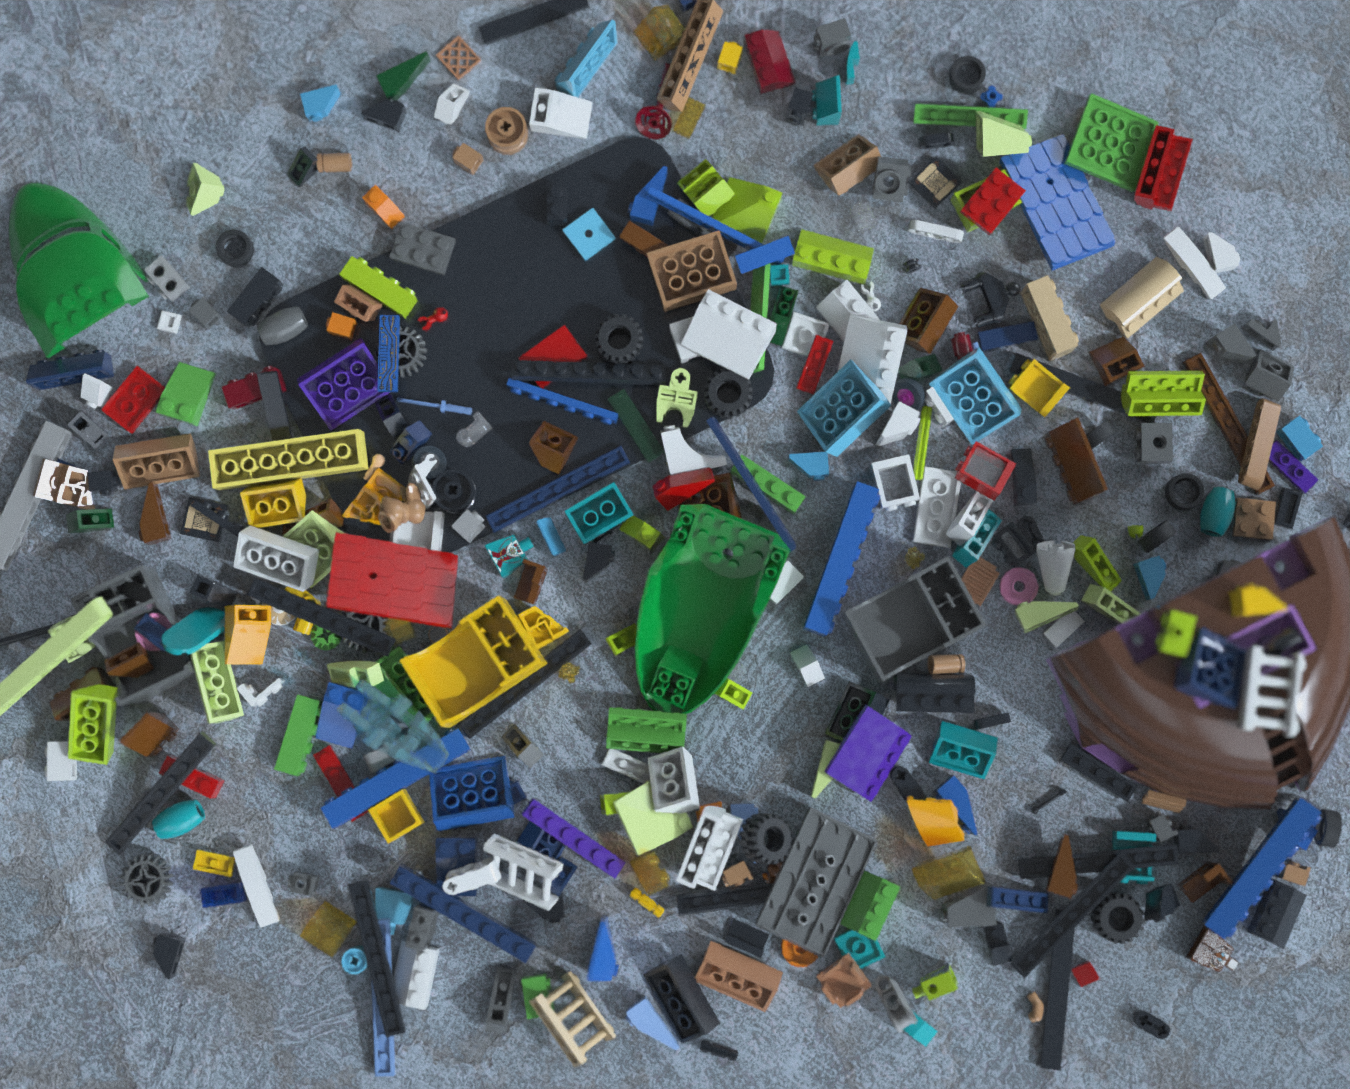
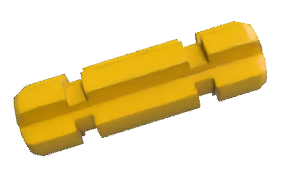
M634 888L631 891L630 897L638 900L640 905L648 911H652V914L656 917H660L663 914L664 908L656 905L655 901L642 894L639 889Z

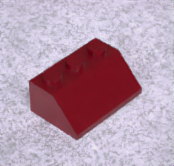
M762 29L744 35V46L760 95L796 84L779 31Z

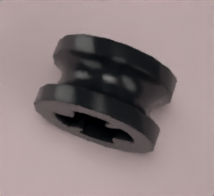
M918 258L903 263V267H906V274L922 268L918 264Z

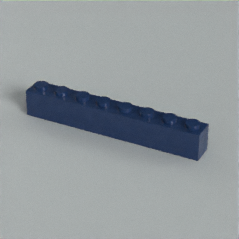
M404 864L400 865L390 882L391 885L524 963L528 961L536 947V942L460 897L447 894L443 887Z

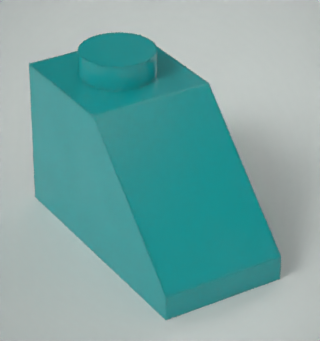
M912 1010L917 1022L915 1024L911 1023L903 1030L926 1047L938 1031Z

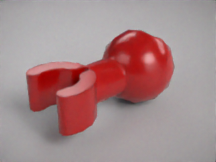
M438 307L434 310L433 315L429 317L422 316L418 321H428L426 326L422 327L424 331H427L432 323L445 321L448 317V312L445 308Z

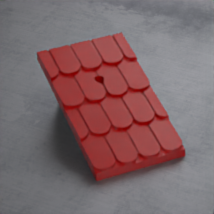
M335 532L327 607L452 629L458 555Z

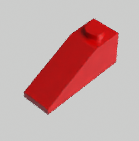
M708 467L669 475L657 481L652 488L655 498L669 511L715 482L712 469Z

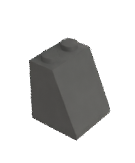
M982 882L942 903V909H939L940 921H943V924L947 927L996 925L995 908L986 907L987 887H994V885L989 882Z

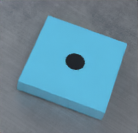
M593 208L563 229V233L585 261L615 240V236Z

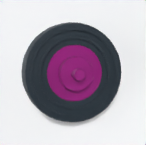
M904 378L895 384L892 401L895 406L901 402L918 410L925 401V392L917 381Z

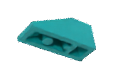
M988 509L974 536L961 546L958 545L952 557L965 568L976 562L1002 520Z

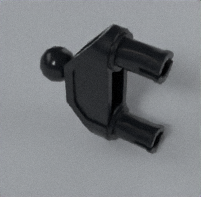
M985 272L977 273L974 278L960 282L963 293L980 288L988 305L989 312L974 317V322H977V328L990 323H1000L1009 301L1008 295L1017 296L1021 291V287L1017 282H1010L1005 288L1001 280Z

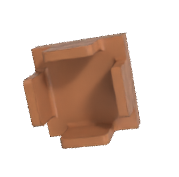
M846 953L816 976L822 984L821 990L832 1004L836 1003L839 1008L845 1005L847 1007L863 996L864 991L872 986V983L849 953Z

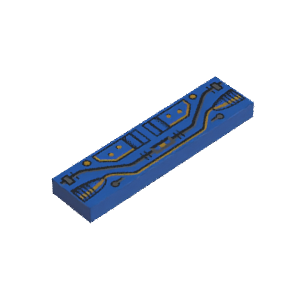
M380 315L378 392H398L399 315Z

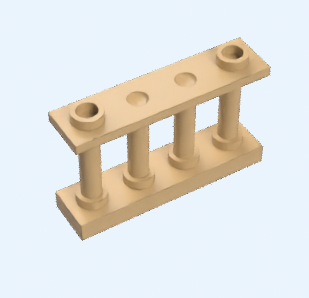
M569 971L561 976L564 980L562 985L545 997L540 994L530 1000L529 1003L575 1068L587 1061L585 1052L602 1038L605 1041L614 1039L616 1035L614 1034L613 1027L605 1021L580 985L577 975ZM570 989L576 999L560 1012L555 1013L550 1007V1003ZM581 1005L587 1015L569 1030L566 1029L562 1024V1019ZM590 1022H593L598 1032L584 1044L577 1046L573 1036Z

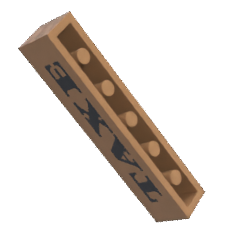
M714 0L696 1L657 96V100L667 110L682 112L723 14V10Z

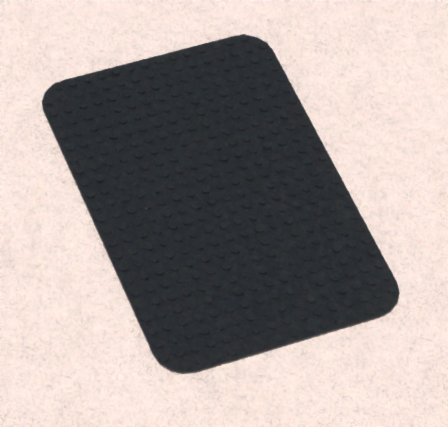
M632 137L620 140L431 230L456 240L444 276L391 260L389 257L392 250L367 261V266L372 269L374 267L380 269L384 273V277L388 279L392 277L400 283L399 286L403 289L408 287L414 291V296L418 300L406 319L400 316V326L403 332L406 327H409L410 332L416 330V336L419 334L422 336L420 341H425L426 343L422 348L427 349V353L422 355L426 356V360H420L423 363V367L417 365V373L411 370L412 376L405 372L404 378H401L399 372L398 392H390L389 394H392L408 426L420 420L432 433L424 446L437 447L444 453L447 461L445 471L451 469L463 471L476 485L477 498L469 511L472 512L474 510L484 519L482 523L486 527L471 543L494 533L485 517L489 513L619 446H622L630 463L572 494L663 451L664 447L660 431L664 430L663 427L675 425V427H679L682 437L686 440L709 429L710 426L706 421L714 416L719 423L728 419V417L723 419L719 415H714L713 411L708 409L704 396L705 385L709 377H712L716 371L720 372V369L724 367L701 355L681 364L669 329V324L693 317L701 301L664 312L648 257L619 238L629 221L649 232L668 246L696 238L695 235L667 214L669 209L659 204L652 226L630 219V213H628L630 202L634 203L635 196L663 166L667 167L668 173L662 192L676 200L682 199L690 207L697 210L694 203L677 184L682 178L672 158L662 145L649 138ZM547 183H566L567 226L593 208L615 236V240L585 261L563 233V229L567 226H548ZM340 275L280 302L267 313L266 317L282 309L299 307L307 320L308 327L299 335L284 343L265 345L260 335L259 340L268 365L281 371L287 389L282 394L302 436L360 429L364 431L368 468L372 464V457L375 454L383 455L385 464L380 469L406 488L409 483L408 476L412 471L413 456L401 465L390 453L389 450L400 435L392 437L383 423L375 403L333 430H330L297 382L299 377L362 338L374 358L377 359L379 356H376L375 351L379 350L376 344L379 343L380 315L398 314L382 305L374 321L365 322L359 317L351 315L349 311L334 302L342 285H351L343 280ZM737 289L720 294L746 308ZM438 307L445 308L448 312L447 319L443 322L436 321L432 323L430 329L424 331L422 327L426 326L428 321L419 322L418 319L422 316L429 317L433 315L434 310ZM332 312L356 320L358 324L352 341L329 334L326 328V321L328 317H331ZM614 314H619V316L624 314L627 315V318L632 317L634 322L639 324L643 335V348L640 350V355L636 356L633 362L629 361L628 364L665 365L666 382L663 386L670 385L671 375L674 370L679 368L687 370L690 374L689 390L698 392L695 411L688 428L683 427L684 420L682 419V414L676 409L668 411L666 416L663 417V422L658 423L657 398L660 385L551 382L542 388L618 413L617 423L608 425L600 422V418L593 417V419L582 416V412H568L564 410L563 406L557 405V407L546 404L545 400L539 399V401L528 398L527 394L521 393V395L510 392L506 384L508 379L512 378V361L519 360L520 356L565 325L587 355L580 362L608 363V360H604L597 351L595 343L596 329L598 326L600 327L602 320H607L608 316L615 317ZM615 331L608 337V344L614 349H623L628 346L631 338L625 331ZM399 338V343H401L403 339L406 340V338ZM412 341L409 353L415 356L416 346ZM767 348L765 350L764 370L752 373L749 378L753 393L751 404L747 410L762 401L773 385L775 370ZM399 350V354L407 355L404 350ZM403 360L400 362L399 366L406 365L410 362L407 360ZM682 375L676 378L678 383H682L685 380ZM521 381L539 387L535 381ZM724 384L717 390V397L724 403H734L739 399L740 392L732 384ZM397 398L441 404L443 400L446 401V404L471 407L472 413L467 415L446 410L445 413H442L440 408L397 402ZM543 421L578 437L566 464L559 474L541 466L529 444ZM463 429L464 432L462 431V433H460V435L457 436V435H458L457 433L459 432V430ZM367 470L321 476L332 500L343 513L351 502L354 501L363 486L367 484L368 481L364 479ZM434 480L427 481L432 489ZM455 489V490L452 491V493H453L454 495H456V494L458 493V492L456 491L457 489ZM435 501L430 509L425 510V512L439 511L445 514L442 552L452 553L471 544L451 527L463 513H447ZM344 518L343 520L350 535L390 542L391 533L386 532L381 525L373 524L369 521L363 522L354 518Z

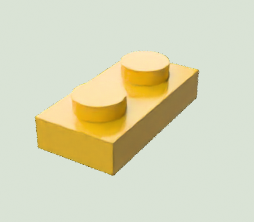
M197 850L193 869L232 877L236 861L235 857Z

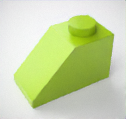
M635 516L628 518L619 528L620 531L650 551L661 535L660 531Z
M727 678L714 694L744 710L752 692Z

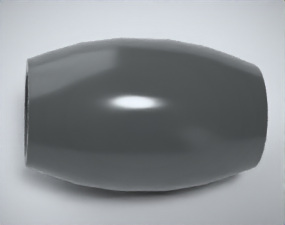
M291 307L279 310L266 317L257 326V330L265 345H276L299 335L308 327V323L299 307Z

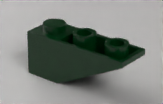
M780 286L770 321L776 323V332L770 343L779 346L783 345L799 290Z

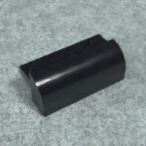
M896 673L894 675L896 712L974 713V695L976 694L974 675Z

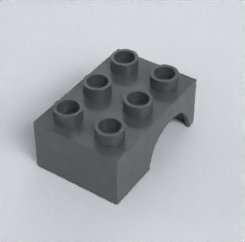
M949 556L841 614L877 682L885 681L914 663L987 626Z
M145 565L138 566L70 598L76 613H79L87 604L99 597L103 598L113 613L109 620L88 637V640L96 645L105 659L137 643L134 627L145 613H161L168 618L172 626L179 622L156 569ZM146 650L152 658L154 669L137 678L114 676L118 687V696L115 698L117 705L134 706L195 677L190 654L185 652L181 653L182 655H174L167 651Z

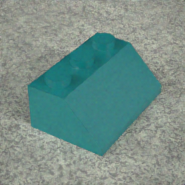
M615 482L564 511L583 544L588 543L634 515Z
M942 721L935 737L929 763L985 780L997 753L998 737Z

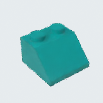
M836 75L817 82L815 89L811 90L813 93L812 101H815L812 118L816 119V126L839 125L842 113L840 75Z

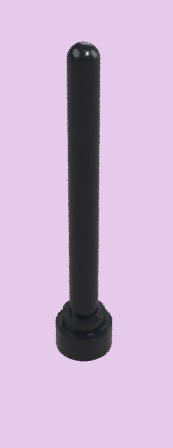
M54 624L1 638L0 647L48 634V630Z

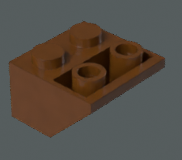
M1124 336L1088 352L1105 386L1127 377L1128 371H1140L1145 367L1137 349Z

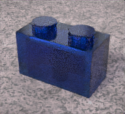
M242 881L200 888L202 908L247 901L246 890Z

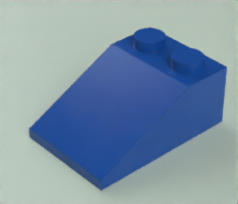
M329 682L322 703L316 739L353 749L370 693Z

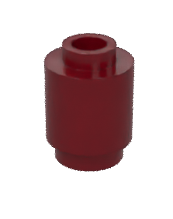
M965 332L954 334L951 343L954 356L957 357L958 361L972 352L973 349L969 335H965Z

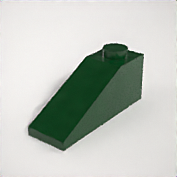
M427 51L376 75L388 100L401 98L430 62Z

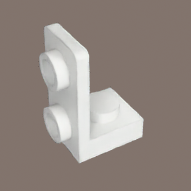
M278 678L258 696L256 695L258 693L251 684L242 683L237 690L251 706L258 705L260 707L268 700L267 696L271 693L275 694L283 688L282 684L285 681L283 678Z

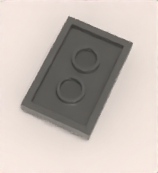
M401 222L389 258L444 276L456 240L449 236Z

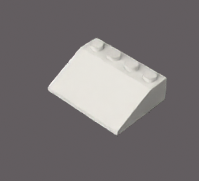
M708 289L698 306L681 346L749 380L776 332V323Z
M850 314L838 371L850 359L853 360L891 404L907 334V326Z

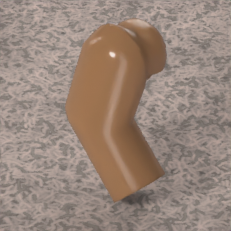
M1032 991L1027 995L1033 1006L1032 1011L1028 1014V1018L1031 1022H1039L1043 1017L1044 1005L1036 992Z

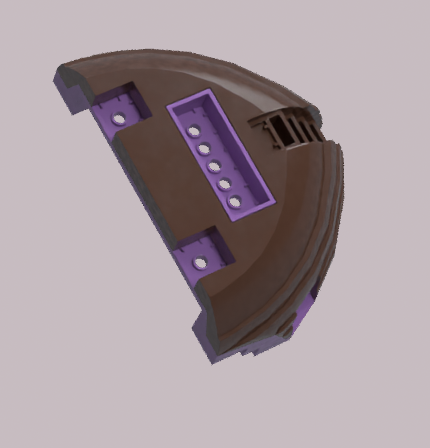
M1336 517L1325 518L1289 536V540L1091 640L1079 642L1045 659L1063 692L1059 696L1067 710L1064 712V715L1081 748L1117 773L1152 790L1223 809L1269 810L1275 802L1276 790L1292 782H1295L1299 792L1307 791L1333 750L1350 710V549L1344 540ZM1278 561L1282 562L1285 566L1282 573L1278 572L1275 568ZM1255 584L1256 588L1263 587L1287 607V610L1269 614L1233 617L1230 592L1236 591V587ZM1174 610L1197 617L1190 644L1199 628L1204 627L1246 651L1247 647L1257 643L1262 636L1276 635L1293 625L1302 640L1282 651L1281 658L1292 659L1293 654L1303 653V659H1305V668L1301 673L1296 719L1299 727L1295 737L1284 736V729L1257 725L1253 727V731L1238 730L1244 676L1237 709L1195 698L1173 688L1177 668L1183 658L1157 651L1156 639L1158 634L1162 633L1163 626L1161 625L1163 615L1167 614V611ZM1135 633L1142 637V642L1139 645H1135L1132 641V636ZM1263 663L1260 665L1259 673H1261V676L1290 680L1291 667ZM1260 684L1257 694L1260 697L1288 700L1289 688ZM1258 705L1255 707V715L1260 718L1285 721L1287 709Z

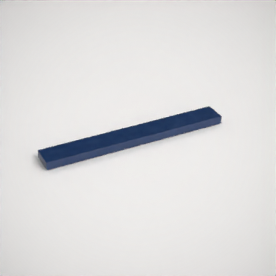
M714 416L706 422L781 539L789 547L790 552L796 549L797 544Z
M619 446L489 513L485 517L492 531L496 533L626 466L630 461L622 446Z

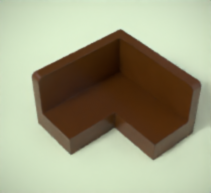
M523 559L522 563L525 567L514 598L536 605L548 569L544 565Z
M1207 861L1177 885L1189 901L1194 903L1219 883L1231 885L1233 882L1218 863Z

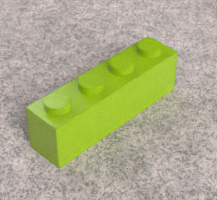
M351 256L339 274L341 278L406 319L418 301L414 296L415 292L408 287L403 289L399 286L400 283L392 277L389 279L384 277V273L376 267L370 268L367 266L368 262L361 257L356 259Z

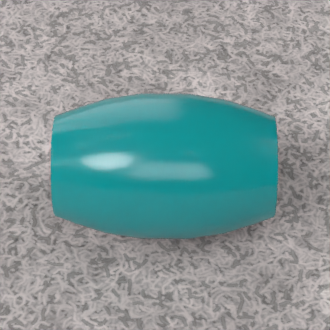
M1213 487L1206 497L1201 510L1200 531L1213 537H1222L1226 532L1235 511L1234 491L1224 487Z
M186 800L167 807L153 819L152 825L160 839L175 838L197 827L205 819V812L198 800Z

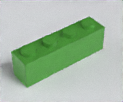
M741 454L740 457L765 496L794 515L806 496ZM734 465L730 473L745 482Z
M297 694L274 770L294 776H300L301 773L305 772L307 766L305 759L312 750L313 743H311V739L317 733L318 724L316 723L318 717H320L323 701Z

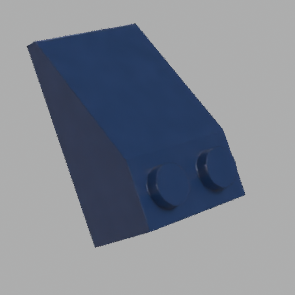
M478 837L436 838V879L439 886L443 887L449 871L468 864L477 863ZM477 888L473 890L463 891L455 895L477 896Z

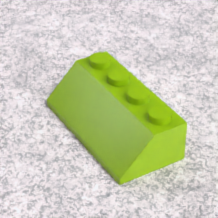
M801 229L792 266L864 285L871 265L874 248Z
M97 684L75 690L71 693L68 759L108 765L114 752L117 709L115 698L118 695V687Z

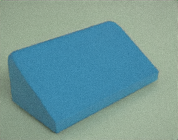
M548 517L537 520L536 523L552 556L555 557L564 553L566 548L552 519Z

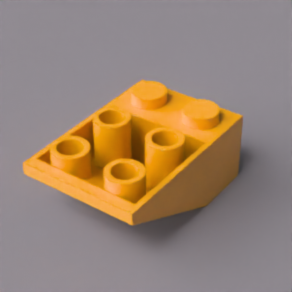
M225 606V664H263L271 627V606Z

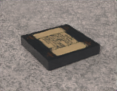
M935 156L909 181V184L936 209L962 184V181Z
M189 497L180 534L219 543L222 526L191 506L195 500L202 502L201 499ZM206 501L213 506L211 510L214 512L221 511L226 514L227 505Z

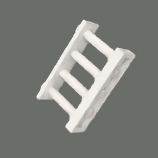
M1247 647L1238 730L1253 731V727L1257 725L1284 729V736L1295 737L1299 727L1296 719L1301 673L1305 668L1303 653L1293 654L1292 659L1266 656L1262 653L1261 647ZM1264 663L1291 667L1290 680L1261 676V673H1259L1260 665ZM1264 684L1289 688L1288 700L1260 697L1257 694L1258 686ZM1265 705L1286 708V719L1281 721L1257 717L1255 715V707Z
M496 834L484 844V851L493 854L492 858H494L498 869L500 858L509 861V873L500 871L501 878L490 885L548 911L558 901L559 896L550 893L551 880L562 870L563 863ZM517 865L527 869L525 881L516 878ZM534 873L544 877L542 889L533 885Z

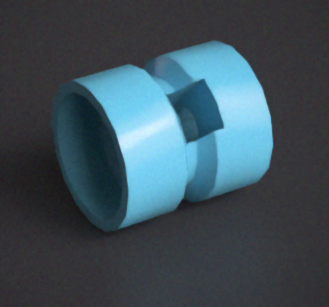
M361 945L352 947L342 957V966L349 974H359L368 967L364 948Z

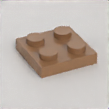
M1235 498L1232 536L1273 540L1276 502Z

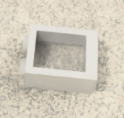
M909 454L871 463L870 469L875 488L879 489L878 494L881 495L879 500L881 510L886 509V512L896 510L899 505H904L905 507L916 505V501L920 497Z

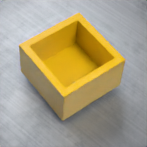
M406 789L400 790L368 810L388 844L425 823Z

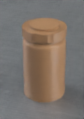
M351 153L317 154V169L319 173L352 171Z
M962 654L930 655L927 661L928 671L930 674L964 673V656Z

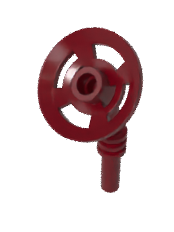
M664 63L661 83L658 84L657 96L671 65L670 63ZM658 100L656 106H645L636 115L635 123L637 129L647 138L653 140L663 139L668 136L672 129V120ZM642 114L645 115V116H644V125H643L642 122H641V116H642ZM666 119H667V122H668L667 128L664 127L665 124H666ZM649 128L659 129L660 133H653L648 130Z

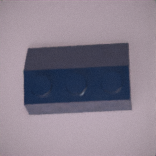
M530 820L517 841V844L558 861L566 847L565 844Z

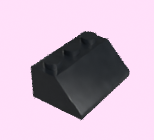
M849 681L825 734L842 742L865 705L883 716L890 700L875 691Z
M1271 879L1273 883L1267 890H1264L1247 932L1284 949L1307 895L1287 884Z

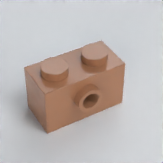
M342 285L334 301L349 311L351 315L359 317L365 322L374 321L383 305L354 285Z

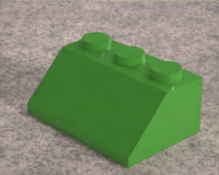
M864 871L840 925L873 941H877L900 886Z

